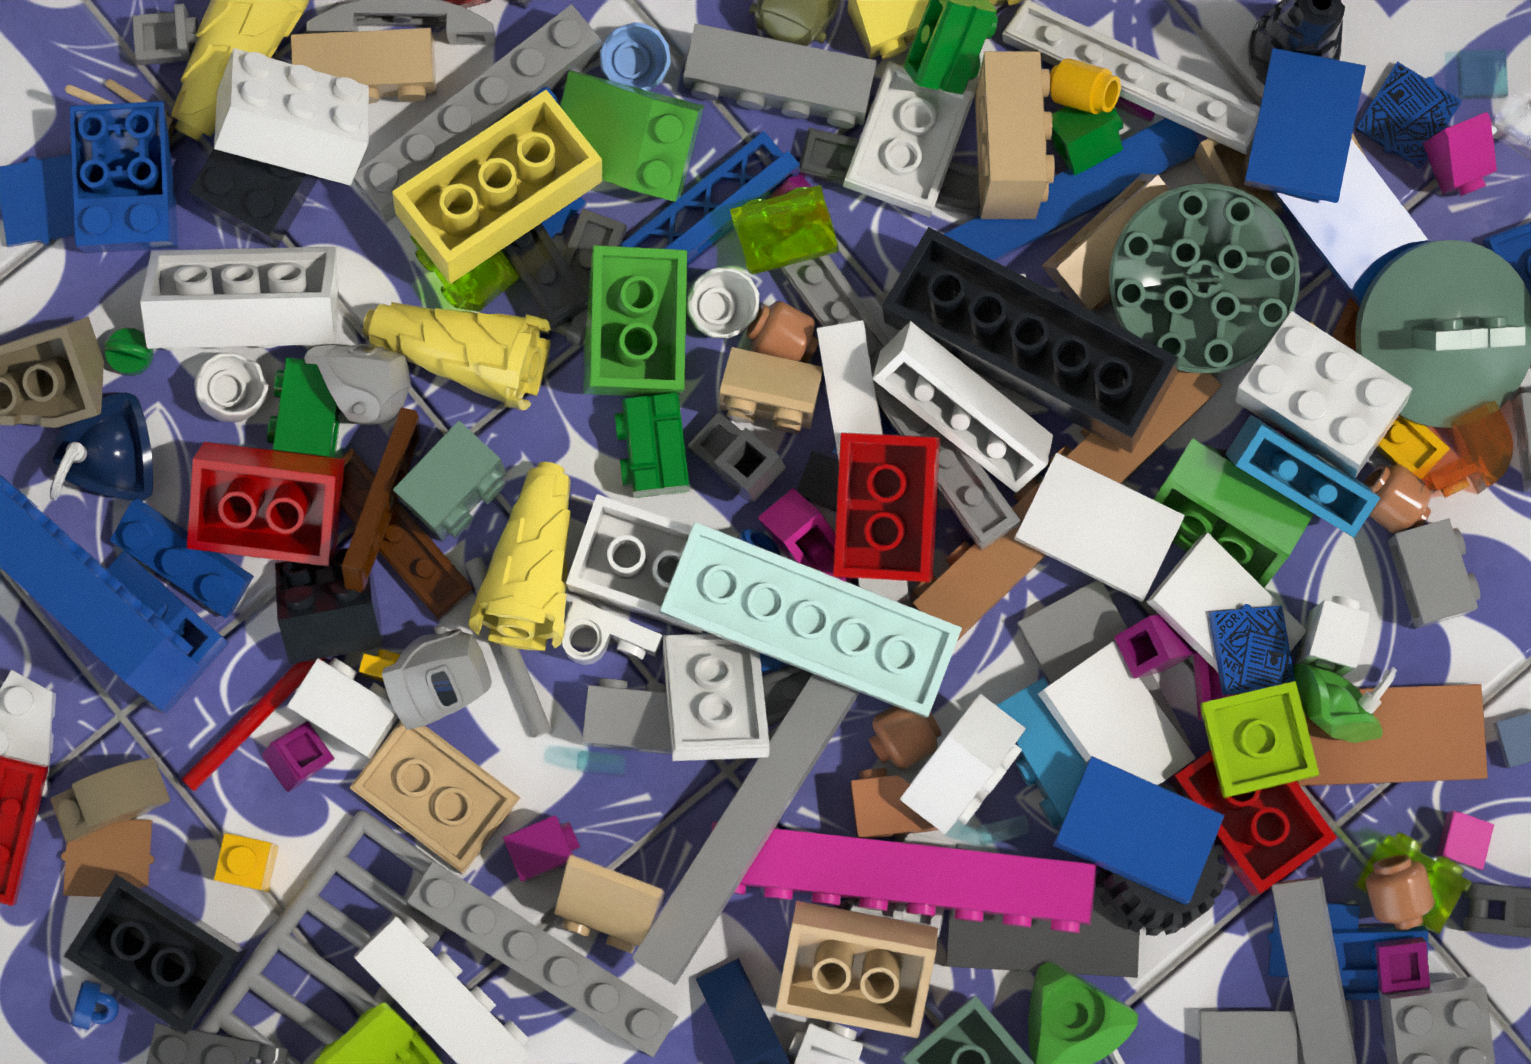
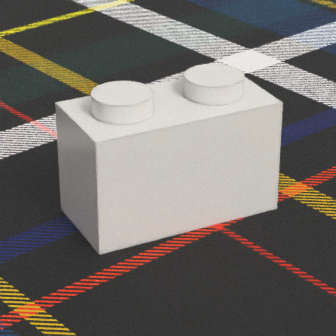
M1333 596L1332 601H1322L1309 611L1305 625L1307 631L1302 636L1295 664L1312 665L1316 668L1336 673L1341 677L1356 669L1371 613L1359 610L1361 603L1346 597Z
M318 658L287 707L367 758L372 759L399 719L390 703L386 689L373 682L368 690L353 680L358 672L336 658H333L329 665Z

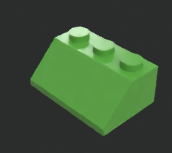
M1193 438L1152 499L1185 515L1172 543L1187 552L1201 535L1209 533L1263 588L1266 587L1290 556L1314 515L1293 500L1235 466L1232 462L1222 457L1214 448L1203 445Z

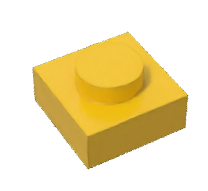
M378 649L376 656L364 653L359 672L365 677L384 682L382 676L383 669L395 664L400 654Z

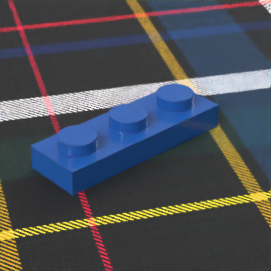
M140 499L132 501L110 541L224 618L233 614L254 576L218 552L187 549L188 532Z

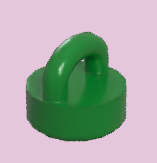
M135 328L117 330L105 342L107 362L116 372L124 376H136L143 373L150 367L153 361L154 349H147L145 334Z

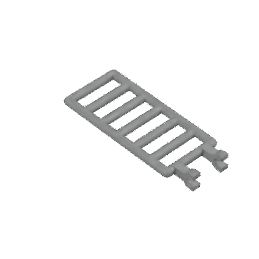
M366 811L357 812L195 1031L216 1035L221 1028L235 1039L279 1047L232 1013L248 990L251 989L324 1044L328 1045L333 1041L339 1040L344 1033L262 974V971L278 950L362 1010V1014L381 1003H387L391 1006L395 999L382 986L374 996L290 933L308 911L359 949L374 936L319 896L332 876L337 872L401 920L405 921L410 916L429 935V938L423 944L431 951L447 928L408 904L407 899L347 856L365 833L423 876L431 863L436 861ZM288 1054L286 1064H302Z

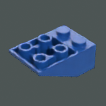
M164 101L69 106L75 246L84 253L178 249L176 197Z
M123 550L106 570L112 573L131 590L130 592L161 617L164 623L194 647L188 653V656L201 666L161 710L167 714L230 642Z

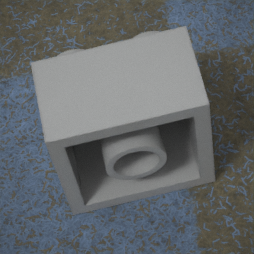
M1474 977L1430 982L1429 989L1382 994L1380 989H1378L1387 1064H1495L1486 986Z

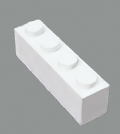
M910 321L881 349L873 380L1015 493L1047 466L1053 434L913 322Z
M394 915L353 955L457 1064H523L531 1056L523 1047L530 1039L510 1019L502 1025L490 1013L496 1004L477 985L469 991L456 978L463 970L444 951L436 957L423 944L429 938V935L410 916L402 923Z

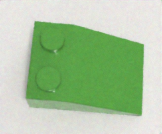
M569 70L560 107L601 157L602 180L629 190L676 202L683 192L704 105Z
M597 245L592 247L584 347L583 394L650 397L669 393H678L680 395L684 391L687 250Z

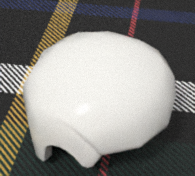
M727 267L714 268L700 275L691 285L687 293L686 312L695 329L712 339L732 338L742 333L757 318L759 313V291L751 277L740 270Z
M219 353L203 363L194 382L196 398L204 412L220 422L234 423L241 422L255 415L265 401L269 384H266L260 365L238 353Z

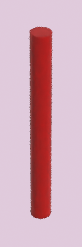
M316 660L295 663L181 778L183 782L195 792L302 684Z

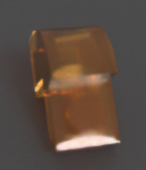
M1496 401L1454 419L1450 422L1451 428H1444L1459 459L1428 473L1422 478V481L1429 486L1431 496L1440 491L1444 499L1470 487L1467 481L1468 478L1471 480L1477 494H1479L1504 475L1512 459L1513 439L1509 426Z

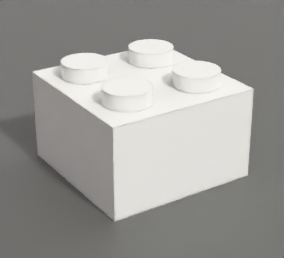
M980 694L900 800L945 835L957 820L966 825L985 797L990 794L1022 751L1015 743L1026 728Z

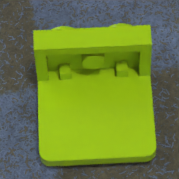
M381 1003L365 1011L357 1020L356 1025L339 1040L329 1043L313 1062V1064H444L421 1034L387 1003Z

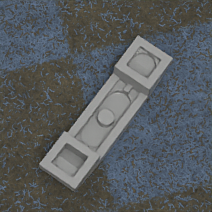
M357 0L334 7L307 21L308 34L358 31L359 26L446 27L450 45H496V34L492 22L464 7L441 0Z

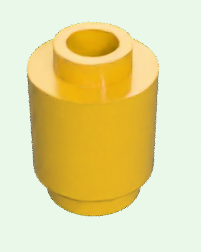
M1065 58L1059 65H1055L1050 72L1051 97L1057 104L1092 114H1099L1101 111L1110 112L1118 101L1121 82L1119 77L1112 75L1111 71L1107 68Z

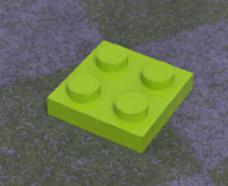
M1296 681L1200 704L1223 798L1320 775Z

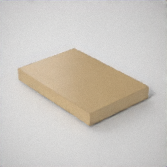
M401 721L349 787L462 874L467 871L521 799V797L427 726L407 730Z

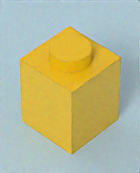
M224 833L214 880L269 892L279 846L271 842Z

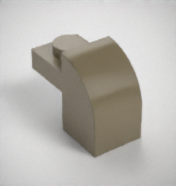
M154 757L121 764L72 783V788L50 798L66 843L80 840L112 823L138 818L171 802Z

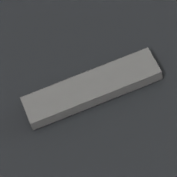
M1322 876L1276 882L1272 885L1305 1064H1357Z

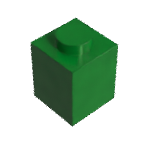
M1066 106L1052 114V145L1056 153L1076 176L1123 150L1119 131L1123 129V123L1115 108L1108 113L1101 111L1099 114H1092Z

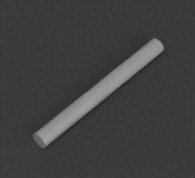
M482 557L465 563L476 594H478L487 574V568ZM497 644L534 738L551 732V727L520 650Z

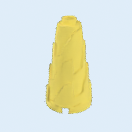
M211 0L196 33V36L199 38L181 77L183 85L171 114L173 118L178 120L174 128L197 141L200 140L203 134L211 137L215 132L217 90L233 48L247 52H258L271 58L284 37L288 38L304 13L309 0Z
M391 302V306L382 303L377 306L376 310L370 309L363 323V335L369 337L371 345L382 346L386 350L402 354L406 357L407 362L419 365L438 376L458 382L475 393L505 403V407L522 411L527 410L532 405L530 401L522 399L524 394L528 393L537 396L549 358L551 340L540 338L539 330L551 331L550 324L546 319L528 314L525 317L498 313L485 314L439 308L430 309Z
M540 462L537 464V467L531 468L527 472L519 499L513 505L506 528L495 548L486 577L472 606L469 626L477 635L480 634L482 625L490 628L488 641L516 649L545 651L547 639L552 638L551 644L554 646V649L562 643L566 629L564 624L565 590L568 575L566 549L571 511L568 510L571 480L568 475L564 474L565 469L558 464Z

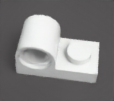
M575 598L565 622L566 629L562 646L569 659L577 664L589 665L594 664L603 657L611 639L619 642L617 650L643 660L646 653L654 657L657 656L663 642V636ZM585 628L591 629L598 636L596 646L588 652L575 650L571 644L575 632Z

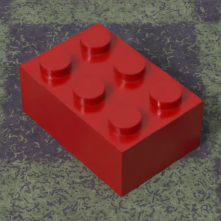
M841 433L833 577L930 582L933 580L940 437Z
M203 442L193 457L187 549L329 566L338 545L345 459Z
M1211 749L1168 779L1178 795L1225 815L1214 845L1222 846L1223 857L1251 896L1261 894L1337 839V836L1297 781L1223 798Z

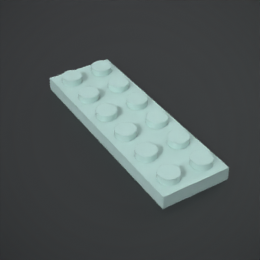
M696 522L692 526L659 611L663 615L924 718H927L930 714L962 627Z

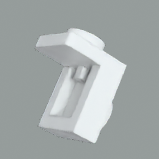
M830 1022L827 1030L809 1023L806 1032L796 1030L787 1057L795 1059L793 1064H805L810 1048L814 1046L857 1063L864 1044L854 1041L857 1031L834 1022Z

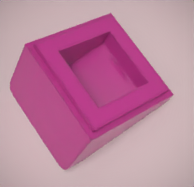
M1458 811L1447 812L1436 858L1482 871L1495 824Z

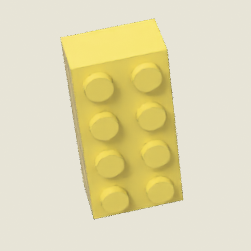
M546 89L392 191L395 214L449 284H451L602 182V159Z

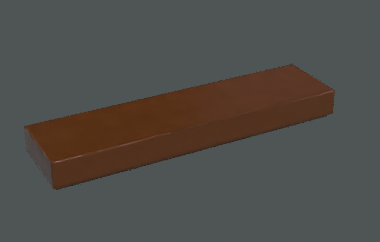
M401 407L342 563L345 589L361 593L366 587L398 501V497L393 489L408 474L421 439L419 415L415 410Z
M351 448L340 458L345 459L341 509L357 526L375 474ZM397 501L379 552L440 621L475 590Z

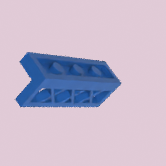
M763 131L683 194L676 202H673L625 240L621 247H637L648 237L667 238L668 244L665 249L687 250L688 265L757 210L788 178L799 175L800 164L789 151L783 153L768 134ZM764 147L774 159V162L758 175L746 174L748 158ZM742 164L741 174L730 173L736 167ZM720 180L740 182L739 190L721 204L710 203L712 187ZM706 192L705 202L695 201ZM685 208L704 210L703 218L686 232L675 231L676 215ZM670 221L669 231L658 230Z

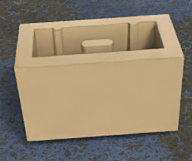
M732 347L719 392L720 410L728 411L727 417L739 422L754 423L755 417L774 421L772 427L785 432L800 433L801 427L811 429L823 375V367Z

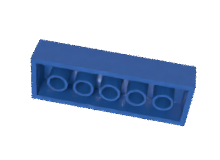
M0 475V568L125 683L162 710L201 667L188 656V653L194 647L164 623L162 618L144 602L133 595L130 589L101 566L100 562L70 538L69 534L57 523L39 510L38 506Z

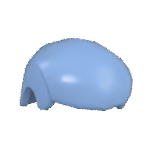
M639 22L626 24L613 30L605 38L599 53L601 71L607 80L648 91L663 81L671 64L669 45L659 30Z

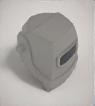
M338 344L315 346L304 356L306 364L318 365L329 392L349 421L355 424L372 426L387 424L397 418L401 407L404 406L408 390L411 387L408 364L404 355L386 350L382 346L367 344L347 346Z
M443 624L435 626L434 634L420 636L411 642L395 664L383 669L382 676L390 703L407 730L426 726L466 707L489 690L492 684L490 672L483 652L471 634L464 633L461 629L447 631Z

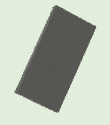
M1096 885L1091 926L1080 925L1079 933L1050 930L1051 921L1032 919L1031 928L1003 925V916L984 914L983 922L954 919L955 910H949L946 967L1037 972L1040 965L1046 962H1053L1078 975L1138 978L1140 930L1134 932L1127 929L1129 920L1123 918L1117 922L1111 916L1115 908L1111 903L1106 906L1102 904L1099 897L1105 893L1104 887H1096Z

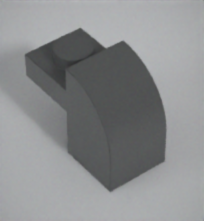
M720 412L687 445L695 456L724 479L728 487L750 503H754L786 468L781 457L747 428L743 431L740 430Z

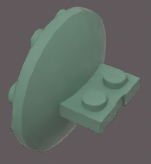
M1197 183L1179 186L1148 201L1129 219L1121 231L1113 249L1109 266L1111 302L1122 328L1179 357L1178 370L1190 373H1216L1230 370L1261 355L1290 312L1294 311L1299 293L1300 269L1298 256L1292 238L1282 221L1267 205L1256 197L1242 190L1221 184Z
M1435 240L1421 243L1408 248L1391 259L1378 272L1367 288L1357 315L1355 331L1356 352L1413 388L1407 404L1399 414L1400 417L1418 424L1438 428H1452L1472 424L1486 418L1502 407L1520 387L1531 364V297L1524 282L1513 267L1488 248L1460 240Z

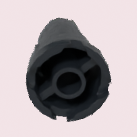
M1282 0L1264 14L1251 32L1247 49L1249 65L1251 66L1252 64L1257 72L1256 78L1265 85L1273 48L1340 60L1345 5L1341 3V0Z

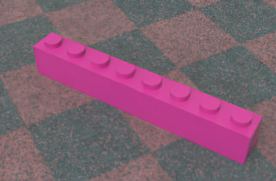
M712 822L711 833L718 822ZM774 828L733 894L745 895L746 887L765 889L764 897L772 899L792 900L793 892L812 894L811 902L817 904L840 906V899L842 897L859 899V908L887 911L888 903L907 905L906 913L935 917L936 908L955 910L954 919L983 922L984 914L1003 916V925L1031 928L1032 919L1051 921L1050 930L1079 933L1080 925L1091 926L1097 867L1095 864Z

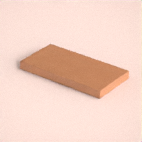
M1482 684L1387 688L1380 697L1381 705L1373 713V716L1380 721L1383 729L1382 737L1358 743H1351L1331 737L1311 721L1304 712L1320 775L1297 781L1300 787L1488 779ZM1365 688L1358 690L1362 695H1364L1366 691H1370L1372 693V691L1375 688Z

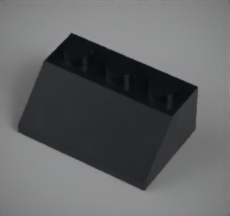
M123 873L114 876L64 954V957L185 1035L222 991L247 952V949L129 873Z

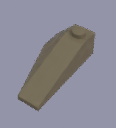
M89 316L0 344V425L30 424L57 428L101 414L104 359Z

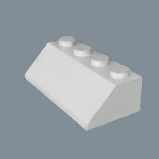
M337 247L151 251L140 300L147 349L163 348L175 351L182 348L210 347L221 350L241 346H257L267 349L285 345L315 347L335 344L338 324Z

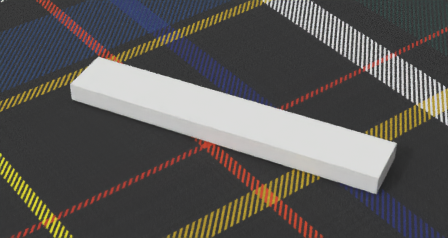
M1024 0L1002 33L1003 42L1022 51H1040L1041 60L1054 66L1059 65L1065 58H1071L1107 68L1111 71L1112 75L1118 76L1120 79V97L1242 154L1247 155L1252 148L1260 106L1035 2Z
M864 320L817 328L838 460L840 457L841 433L883 434ZM858 578L859 586L863 589L896 602L910 600L908 581Z

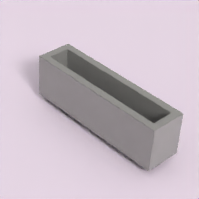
M695 23L683 75L684 89L691 90L693 96L704 100H717L718 96L737 99L736 103L739 106L748 109L761 110L766 105L781 108V112L784 115L792 118L807 119L810 114L827 118V123L836 127L853 128L854 124L864 125L877 60Z

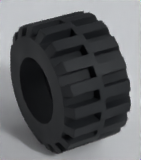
M1221 845L1212 846L1193 896L1187 905L1096 865L1102 871L1096 876L1095 885L1096 887H1104L1105 893L1099 898L1104 906L1112 904L1115 911L1111 916L1117 922L1123 918L1129 920L1127 929L1138 932L1143 927H1146V935L1157 936L1162 931L1166 935L1176 933L1182 927L1185 928L1216 903L1214 899L1221 894L1224 884L1219 882V880L1226 875V864L1218 863V859L1224 855Z

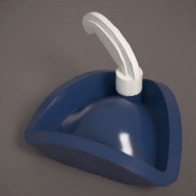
M125 392L102 399L101 414L67 424L63 427L53 441L47 455L48 468L55 474L50 488L51 500L56 501L60 496L64 480L84 489L124 500L134 501L140 499L145 501L152 495L153 462L150 438L141 404L135 395Z

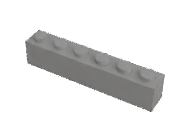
M572 4L357 170L354 177L357 188L386 223L396 216L392 191L510 114L543 87H548L554 93L566 83L569 70L581 72L600 57L599 53L602 47L600 37Z
M434 861L407 901L408 904L652 1058L679 1017Z

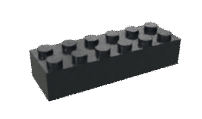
M930 227L927 228L882 304L884 322L901 331L910 321L913 322L969 368L1130 453L1133 452L1177 375L1179 357Z

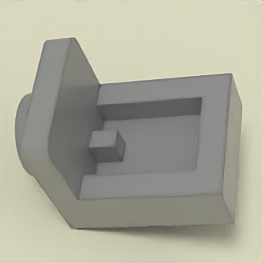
M175 4V12L132 16L135 60L138 65L189 61L193 52V45H196L199 38L196 36L199 24L197 17H190L184 4Z

